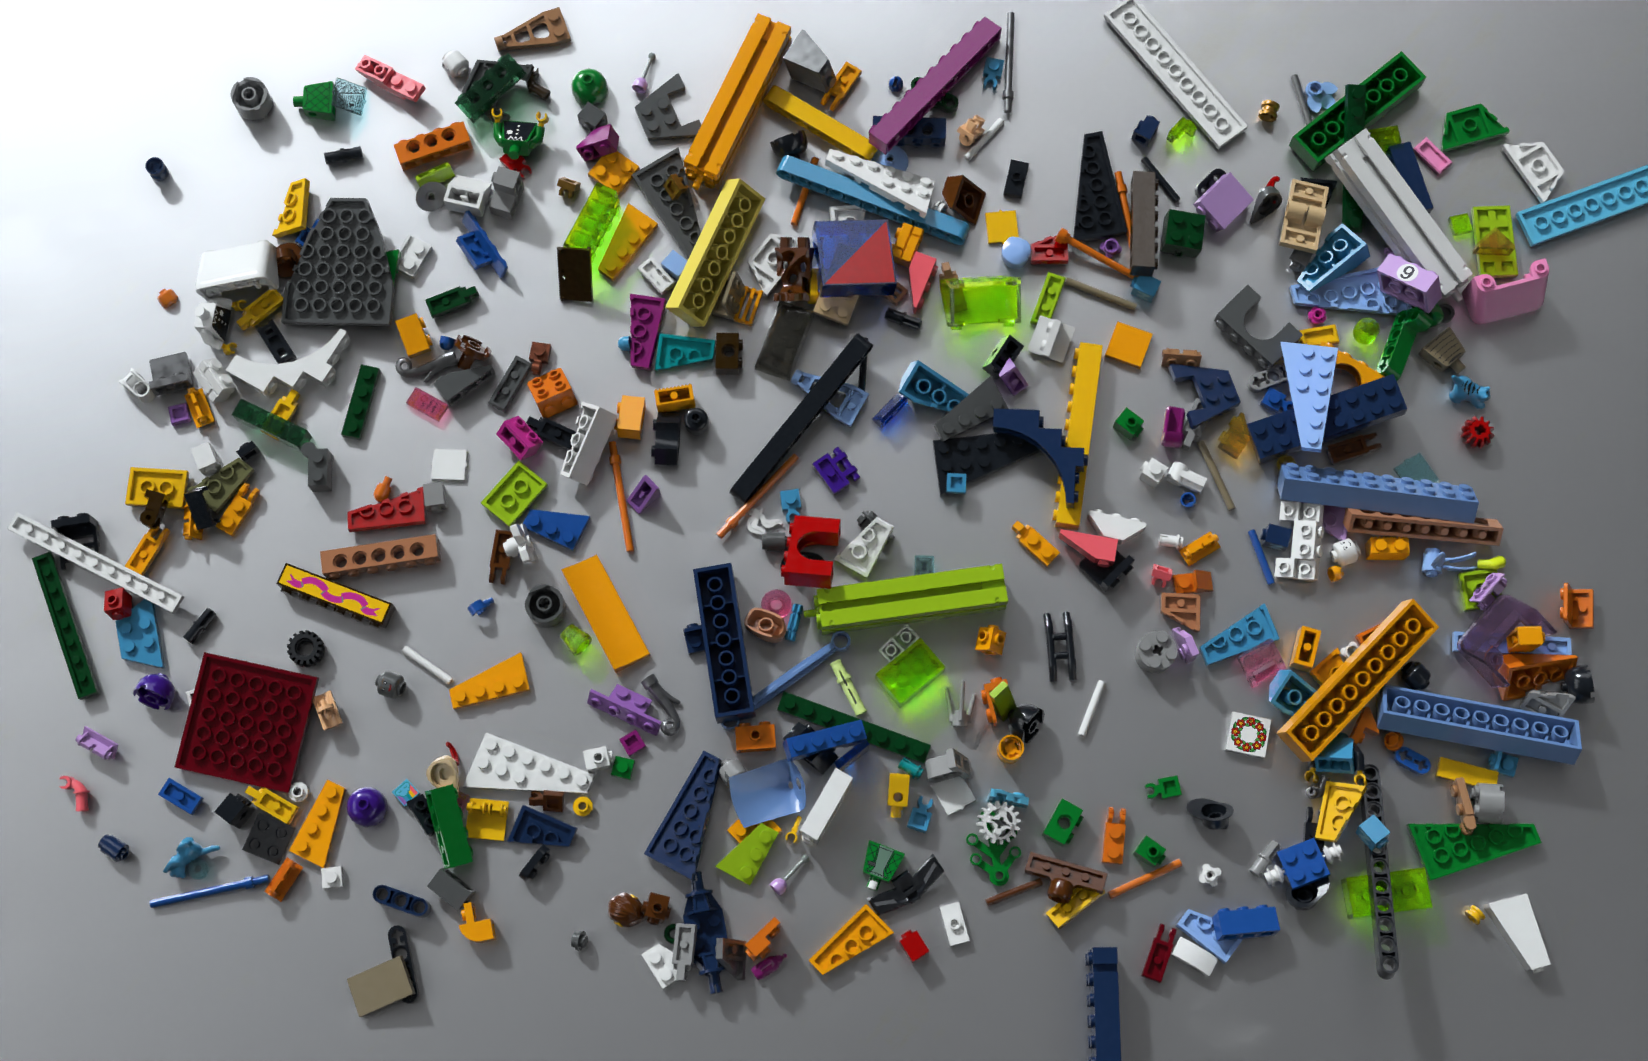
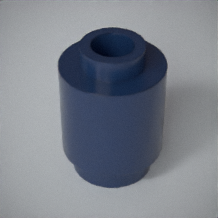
M106 834L99 841L98 848H100V851L116 862L125 860L129 855V845L114 835Z

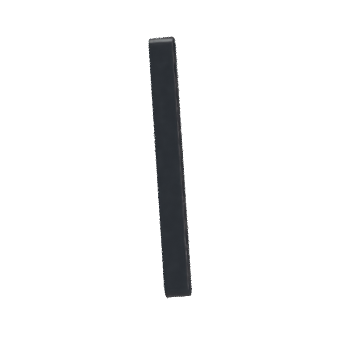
M856 334L733 485L729 492L731 495L745 504L757 492L868 355L873 347L872 343L860 334Z
M1366 764L1363 774H1370L1373 778L1366 777L1367 790L1360 800L1362 823L1372 816L1368 812L1371 810L1377 814L1375 816L1385 826L1380 772L1377 766ZM1359 779V785L1364 786V780ZM1366 792L1373 793L1375 797L1369 796ZM1364 843L1376 970L1382 979L1388 980L1393 978L1397 972L1399 958L1387 844L1379 849L1381 853H1375ZM1374 867L1381 868L1382 872L1375 871ZM1376 886H1381L1384 892L1378 891ZM1378 905L1384 906L1386 911L1379 910ZM1379 925H1385L1389 931H1383ZM1381 945L1389 946L1390 951L1384 950ZM1383 965H1390L1392 967V971L1386 970Z

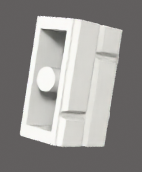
M216 358L203 360L193 372L213 403L226 401L236 389L232 378L227 375L222 368L221 362Z

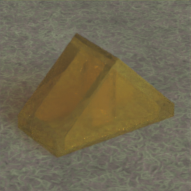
M1495 227L1476 244L1472 254L1509 256L1515 249V245Z

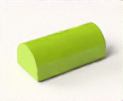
M444 162L416 175L415 179L419 187L428 182L442 183L455 177V174L449 162Z

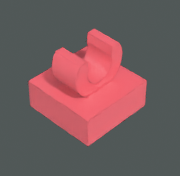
M1153 564L1151 576H1153L1152 584L1154 585L1157 579H1161L1163 581L1162 587L1164 588L1166 581L1171 580L1172 569Z

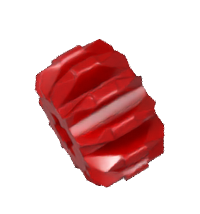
M1474 416L1471 420H1466L1465 426H1462L1461 431L1464 433L1461 435V438H1466L1465 444L1471 443L1472 448L1478 446L1481 449L1484 447V444L1489 445L1491 443L1490 439L1494 438L1492 433L1494 427H1489L1490 421L1484 422V417H1480L1478 420Z

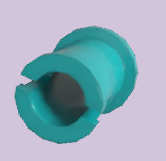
M903 757L898 765V768L911 775L912 779L916 778L919 780L924 772L921 765L917 766L905 757Z

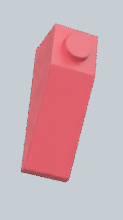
M1060 530L1058 538L1091 562L1097 563L1098 566L1104 568L1113 566L1118 539Z

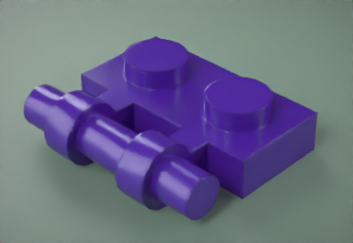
M839 447L833 450V453L836 455L833 459L827 453L812 463V466L833 495L850 485L847 477L851 476L854 481L860 479L857 468L851 465L847 459L848 456ZM841 463L846 470L842 472L837 464Z

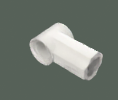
M1173 462L1166 481L1172 485L1183 486L1200 494L1207 478L1189 470L1188 466L1183 463Z

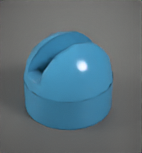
M624 336L618 340V347L622 351H631V337Z

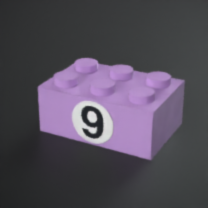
M1389 254L1377 269L1381 292L1411 306L1419 307L1426 313H1430L1442 297L1439 275L1434 271L1421 268L1416 263L1412 264L1401 256Z

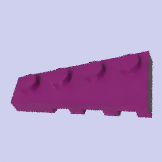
M630 294L632 368L651 370L667 300L659 297Z

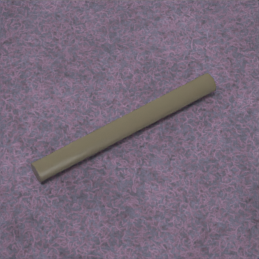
M1068 277L1066 279L1065 285L1133 311L1136 308V303Z
M1204 440L1197 442L1228 511L1235 509V505Z

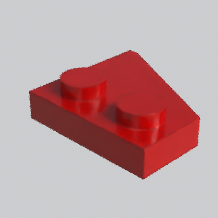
M1049 236L1043 241L1031 244V264H1068V243L1060 244L1055 241L1056 236Z

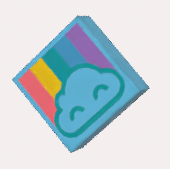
M408 779L392 791L404 807L408 806L407 801L420 795Z

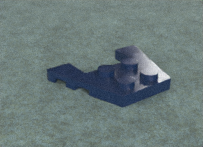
M1170 364L1168 369L1173 382L1193 380L1203 409L1188 411L1186 415L1192 430L1198 428L1200 424L1207 423L1212 418L1239 406L1241 401L1228 370Z

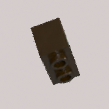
M716 333V375H739V369H742L743 358L739 357V351H743V340H740L739 333ZM728 351L734 352V355L731 357L725 356V353Z

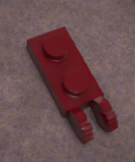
M1161 923L1156 936L1153 938L1141 974L1142 977L1157 983L1162 981L1177 931L1175 928L1170 930L1167 942L1160 940L1165 929V925Z

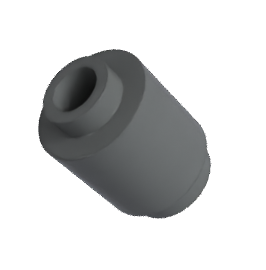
M767 532V534H762V550L786 551L787 537L789 536H785V532Z

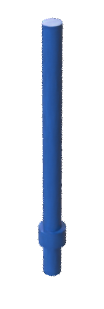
M270 876L245 877L241 881L150 900V907H159L242 888H255V885L269 883Z

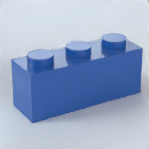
M1259 905L1253 909H1249L1248 906L1239 907L1237 910L1222 908L1212 917L1217 941L1274 936L1280 931L1276 908L1268 907V905Z

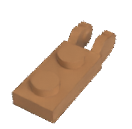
M1463 777L1454 780L1450 786L1451 796L1455 797L1456 813L1461 818V824L1459 825L1461 832L1469 836L1477 825L1465 780Z

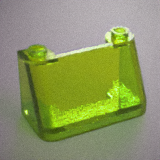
M1001 275L940 279V291L946 324L951 327V330H962V326H966V324L1003 323L1004 327H1013L1015 323H1021L1020 277Z

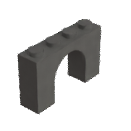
M1247 285L1216 315L1214 321L1219 329L1225 330L1229 334L1232 341L1239 343L1248 355H1252L1262 368L1269 369L1274 367L1283 358L1281 342L1298 343L1303 334L1289 322L1273 338L1261 340L1251 336L1245 329L1244 317L1259 303L1261 296Z

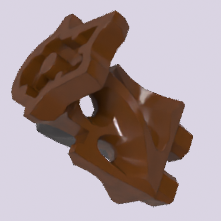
M781 237L780 247L775 248L777 258V276H781L783 287L780 293H774V301H810L809 293L806 292L807 279L812 277V261L814 256V248H810L809 237H798V248H792V237ZM785 261L788 262L786 270L783 267ZM792 274L797 276V280L794 283L790 282Z

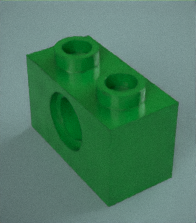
M1062 798L1042 836L1061 847L1065 843L1069 844L1074 836L1072 833L1074 826L1079 827L1084 818L1081 816L1083 810ZM1066 819L1069 822V828H1061L1059 820Z

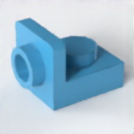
M1495 751L1488 760L1489 770L1497 771L1499 774L1508 777H1514L1519 758L1504 754L1501 751Z

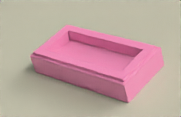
M1427 137L1413 148L1414 153L1437 176L1453 163Z

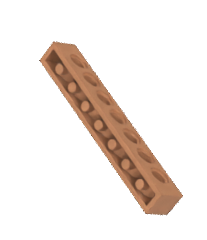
M1353 508L1345 509L1343 525L1347 531L1353 533L1500 546L1504 529L1497 519L1475 517L1473 524Z

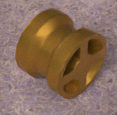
M1264 100L1261 104L1262 110L1259 112V118L1266 122L1276 121V112L1279 111L1280 105L1272 100Z

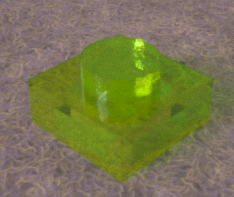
M1468 213L1448 218L1453 236L1472 232L1473 229Z

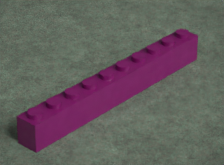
M986 17L980 22L977 21L969 33L966 32L962 36L961 41L958 44H954L950 52L946 56L943 55L935 67L932 66L928 70L927 75L923 79L920 78L912 90H908L904 98L900 102L897 101L893 105L892 110L888 114L885 113L880 122L870 128L868 132L869 143L886 155L1000 40L1002 28Z

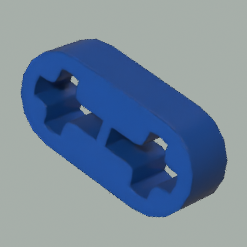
M1401 747L1393 754L1394 761L1398 765L1417 775H1423L1431 768V762L1428 758L1408 747ZM1406 752L1405 756L1411 760H1401L1399 753ZM1422 761L1425 768L1419 770V765L1416 763Z

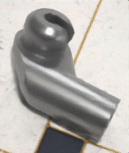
M1321 774L1319 783L1306 790L1307 796L1310 799L1323 796L1326 781H1330L1331 778Z

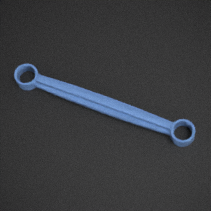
M845 631L835 632L829 644L807 657L753 697L755 710L796 683L836 651H847L851 645L849 634ZM843 635L848 639L845 647L839 648L835 646L834 639L837 636ZM740 720L733 727H727L724 723H721L726 731H735V727H739Z

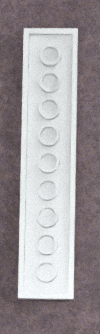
M1123 0L1104 14L1105 20L1218 150L1247 129L1248 126L1138 0Z

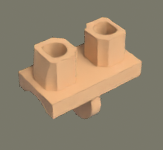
M975 115L973 119L970 118L965 124L961 125L957 130L960 133V142L965 146L972 145L976 138L983 135L985 130L982 126L985 120Z
M330 690L313 698V703L324 731L343 724Z

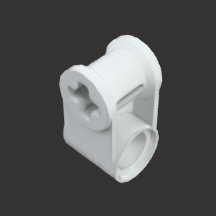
M133 368L130 369V373L123 380L120 379L118 381L144 403H150L156 397L151 391L149 384ZM147 389V392L141 395L142 392Z

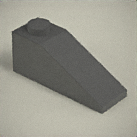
M491 365L451 372L440 376L436 383H434V386L447 404L452 406L495 375V371Z

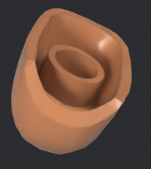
M752 608L744 620L745 628L764 641L778 643L785 637L786 625L784 619L774 612L762 608Z

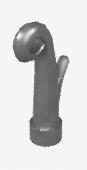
M451 350L412 369L411 361L403 357L397 360L395 368L397 373L403 377H417L427 374L424 379L426 383L442 369L458 364V360L454 351ZM403 363H407L406 370H403L401 367Z
M651 674L641 684L645 690L652 694L670 717L661 723V731L667 736L675 735L680 728V719L671 702L680 704V701L665 691L658 683L659 681L656 676ZM666 724H673V729H667Z

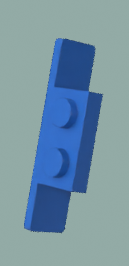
M469 210L466 211L462 223L469 233L457 237V244L475 270L491 264L500 278L504 277L508 269L506 261L502 259L496 246L491 243L487 233L480 227L476 217Z

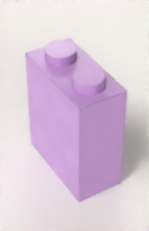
M1229 172L1222 175L1193 205L1196 207L1198 214L1206 215L1205 219L1208 221L1209 227L1218 232L1225 229L1254 199L1232 173Z

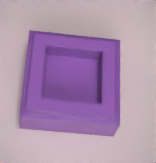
M187 402L168 407L173 426L192 422Z

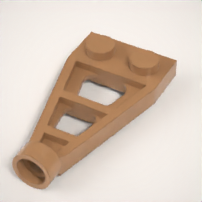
M560 7L538 14L504 35L494 37L499 52L502 50L554 47L570 42L571 37ZM540 24H545L548 28L549 36L546 38H536L533 36L532 30ZM527 31L530 40L517 42L515 36Z

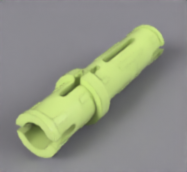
M841 659L832 662L830 666L838 679L836 682L841 685L856 717L864 714L867 710L851 681V675L847 673ZM840 672L842 673V675H843L845 681L847 682L848 686H846V684H845V682H844V680H843V678H842ZM849 690H851V692H852V694H853V696H854V698H855L857 704L855 703V701H854L853 697L851 696Z

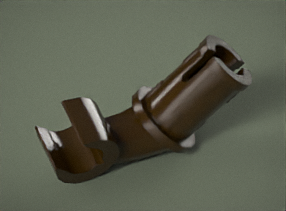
M537 68L535 72H532L528 82H526L528 93H533L546 101L551 92L536 81L539 77V68Z

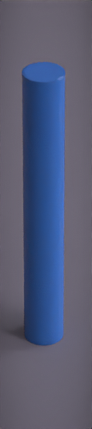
M1255 529L1250 530L1248 535L1268 585H1272L1275 581Z

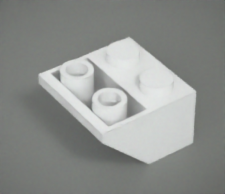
M456 175L448 184L443 200L447 210L465 213L469 210L472 215L483 217L492 183Z

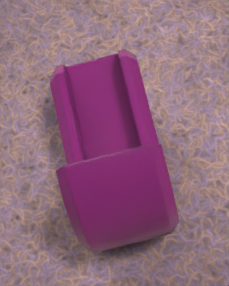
M1171 406L1166 408L1161 435L1162 446L1177 449L1181 447L1184 438L1182 432L1185 419V410L1183 408Z

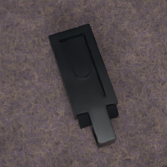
M529 416L526 423L530 428L534 429L533 431L539 437L562 448L571 450L570 440L572 434H575L576 431L546 417H540L537 420Z

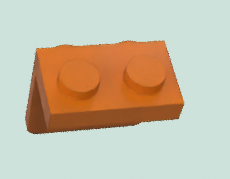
M561 368L551 370L527 383L543 418H549L578 405L572 388Z
M1564 583V588H1560V598L1563 600V607H1560V618L1563 619L1569 629H1594V590L1572 589L1569 583Z
M1002 677L991 679V683L983 684L984 690H981L983 704L988 705V709H986L988 723L993 724V727L997 726V718L989 693L1002 681L1007 683V679L1002 680Z

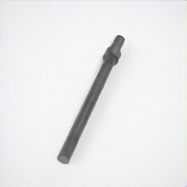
M1013 12L1007 13L1005 90L1003 91L1002 98L1004 100V113H1011V101L1014 96L1012 90Z

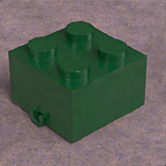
M1169 209L1164 217L1160 251L1175 254L1176 257H1182L1183 255L1196 258L1202 250L1206 215Z

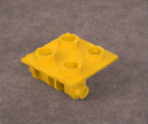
M470 798L466 807L468 811L466 822L468 838L504 841L509 801Z

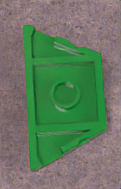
M1482 104L1448 112L1444 118L1441 152L1507 135L1510 130L1508 127L1504 128L1497 122L1498 118L1489 113Z

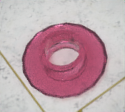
M778 589L767 592L761 601L762 609L774 612L781 617L787 616L792 606L789 595ZM773 600H780L782 607L775 610L771 608L770 604Z

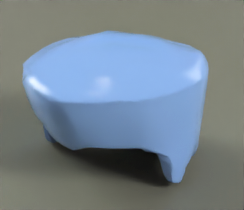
M1009 237L1002 247L1001 257L1005 265L1012 269H1020L1025 266L1031 253L1030 244L1022 238Z

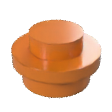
M1389 732L1384 738V743L1390 751H1397L1403 746L1404 738L1399 732Z

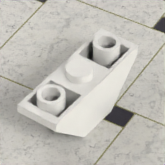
M1100 509L1090 510L1087 517L1098 536L1118 539V545H1122L1142 533L1147 524L1138 518L1127 519L1123 518V515L1116 513L1110 515Z

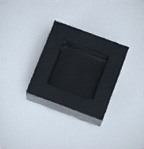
M251 441L241 445L236 452L244 462H247L261 451Z

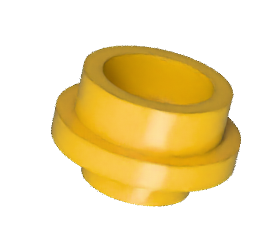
M582 796L574 801L573 810L578 816L584 817L592 812L593 804L589 798ZM581 803L586 804L584 810L579 809Z

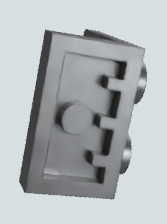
M186 352L149 361L153 381L149 382V387L156 396L193 387Z

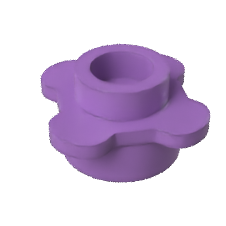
M1112 237L1106 240L1105 243L1100 244V249L1110 259L1113 255L1119 254L1122 251L1119 243Z

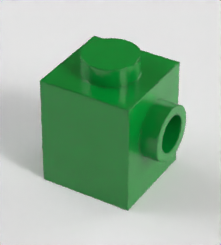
M1126 407L1114 422L1113 428L1129 440H1132L1134 436L1138 437L1144 430L1142 427L1144 420Z
M1146 835L1133 855L1153 868L1156 864L1160 866L1164 861L1166 849Z

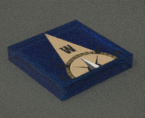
M863 739L835 761L834 770L837 768L843 772L868 752L870 746L868 741Z

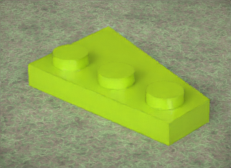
M760 823L715 867L751 885L779 832Z

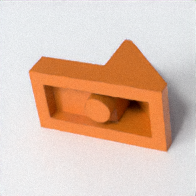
M1194 570L1192 573L1172 576L1174 593L1193 594L1213 591L1211 572Z
M1367 706L1361 710L1349 738L1354 739V745L1362 743L1366 735L1363 731L1374 737L1380 734L1371 709Z

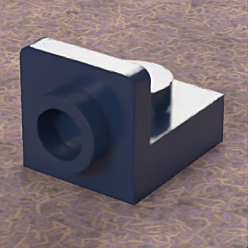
M698 623L687 625L683 632L689 655L705 652L702 626L698 625Z

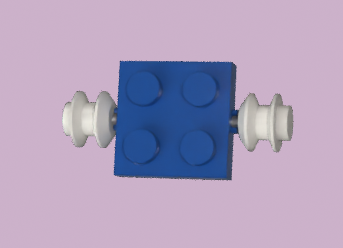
M1311 838L1278 851L1277 855L1283 868L1280 869L1277 865H1274V870L1271 871L1266 868L1267 872L1264 873L1268 885L1272 883L1273 887H1275V882L1277 881L1283 884L1284 876H1287L1292 890L1331 876L1325 860L1333 864V859L1338 858L1342 861L1341 856H1344L1340 845H1335L1334 842H1332V847L1330 848L1324 845L1323 852L1321 853L1315 838Z

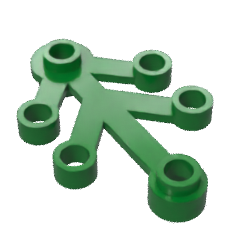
M986 822L988 830L991 831L989 823ZM969 834L966 838V843L969 846L976 847L990 857L993 866L983 861L978 853L971 855L970 863L987 872L991 883L995 886L1005 885L1009 880L1008 869L1014 860L1021 855L1020 848L1013 846L1009 850V856L1001 865L1000 856L1009 842L1003 839V844L997 846V841L993 844L991 843V838H989L988 847L978 840L976 834ZM973 836L976 842L970 843L968 838ZM1013 849L1018 850V856H1013L1011 851ZM978 856L980 861L974 863L972 857ZM997 872L1003 874L1002 879L996 878L995 875Z

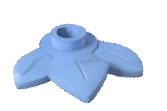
M1312 81L1308 83L1305 93L1308 96L1307 105L1310 110L1318 113L1321 108L1327 110L1336 102L1332 94L1338 90L1337 86L1330 82L1320 83Z

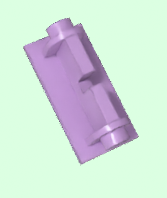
M1492 573L1488 575L1483 585L1474 591L1469 601L1478 602L1477 607L1481 610L1487 609L1495 600L1491 593L1493 592L1495 596H1498L1507 586L1506 583L1508 581L1503 578L1505 574Z
M84 726L83 735L79 734L75 739L79 746L88 750L94 748L92 752L104 760L115 759L118 744L87 726Z

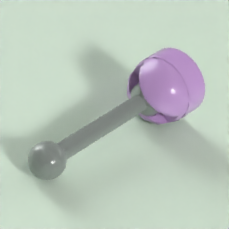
M649 53V60L642 77L637 78L632 85V89L638 93H645L648 84L645 77L652 60L655 59L654 53Z
M803 855L801 861L783 879H774L769 884L770 887L781 896L787 888L786 881L803 863L809 861V856Z

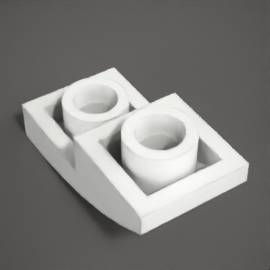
M906 624L878 651L893 664L921 637Z
M1183 937L1179 938L1171 954L1185 965L1192 966L1205 976L1211 975L1218 961L1217 957Z

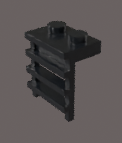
M79 513L75 517L60 516L56 520H51L52 529L72 540L93 537V542L81 545L87 548H94V551L99 553L98 521L90 514ZM60 556L61 570H66L65 563H71V561Z

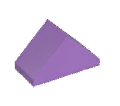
M644 475L626 501L640 514L659 498L661 493L659 487L647 475Z

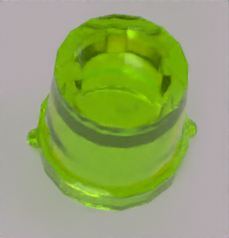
M574 624L567 626L560 634V638L574 656L586 650L592 641V637L588 633L583 632Z

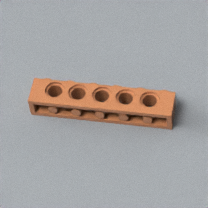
M436 534L320 551L322 574L330 580L339 579L340 576L344 575L356 577L359 576V573L364 572L375 574L379 570L384 569L386 571H395L398 567L404 566L405 568L417 567V564L434 565L437 561H441L439 539ZM424 549L422 555L415 556L416 550ZM403 551L404 556L396 559L397 553ZM381 554H384L385 559L381 562H377V557ZM366 557L365 563L359 565L358 560ZM342 560H347V564L340 568L339 563Z

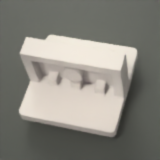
M1040 316L1028 351L1062 363L1075 327L1061 323L1062 321L1057 319L1053 320Z

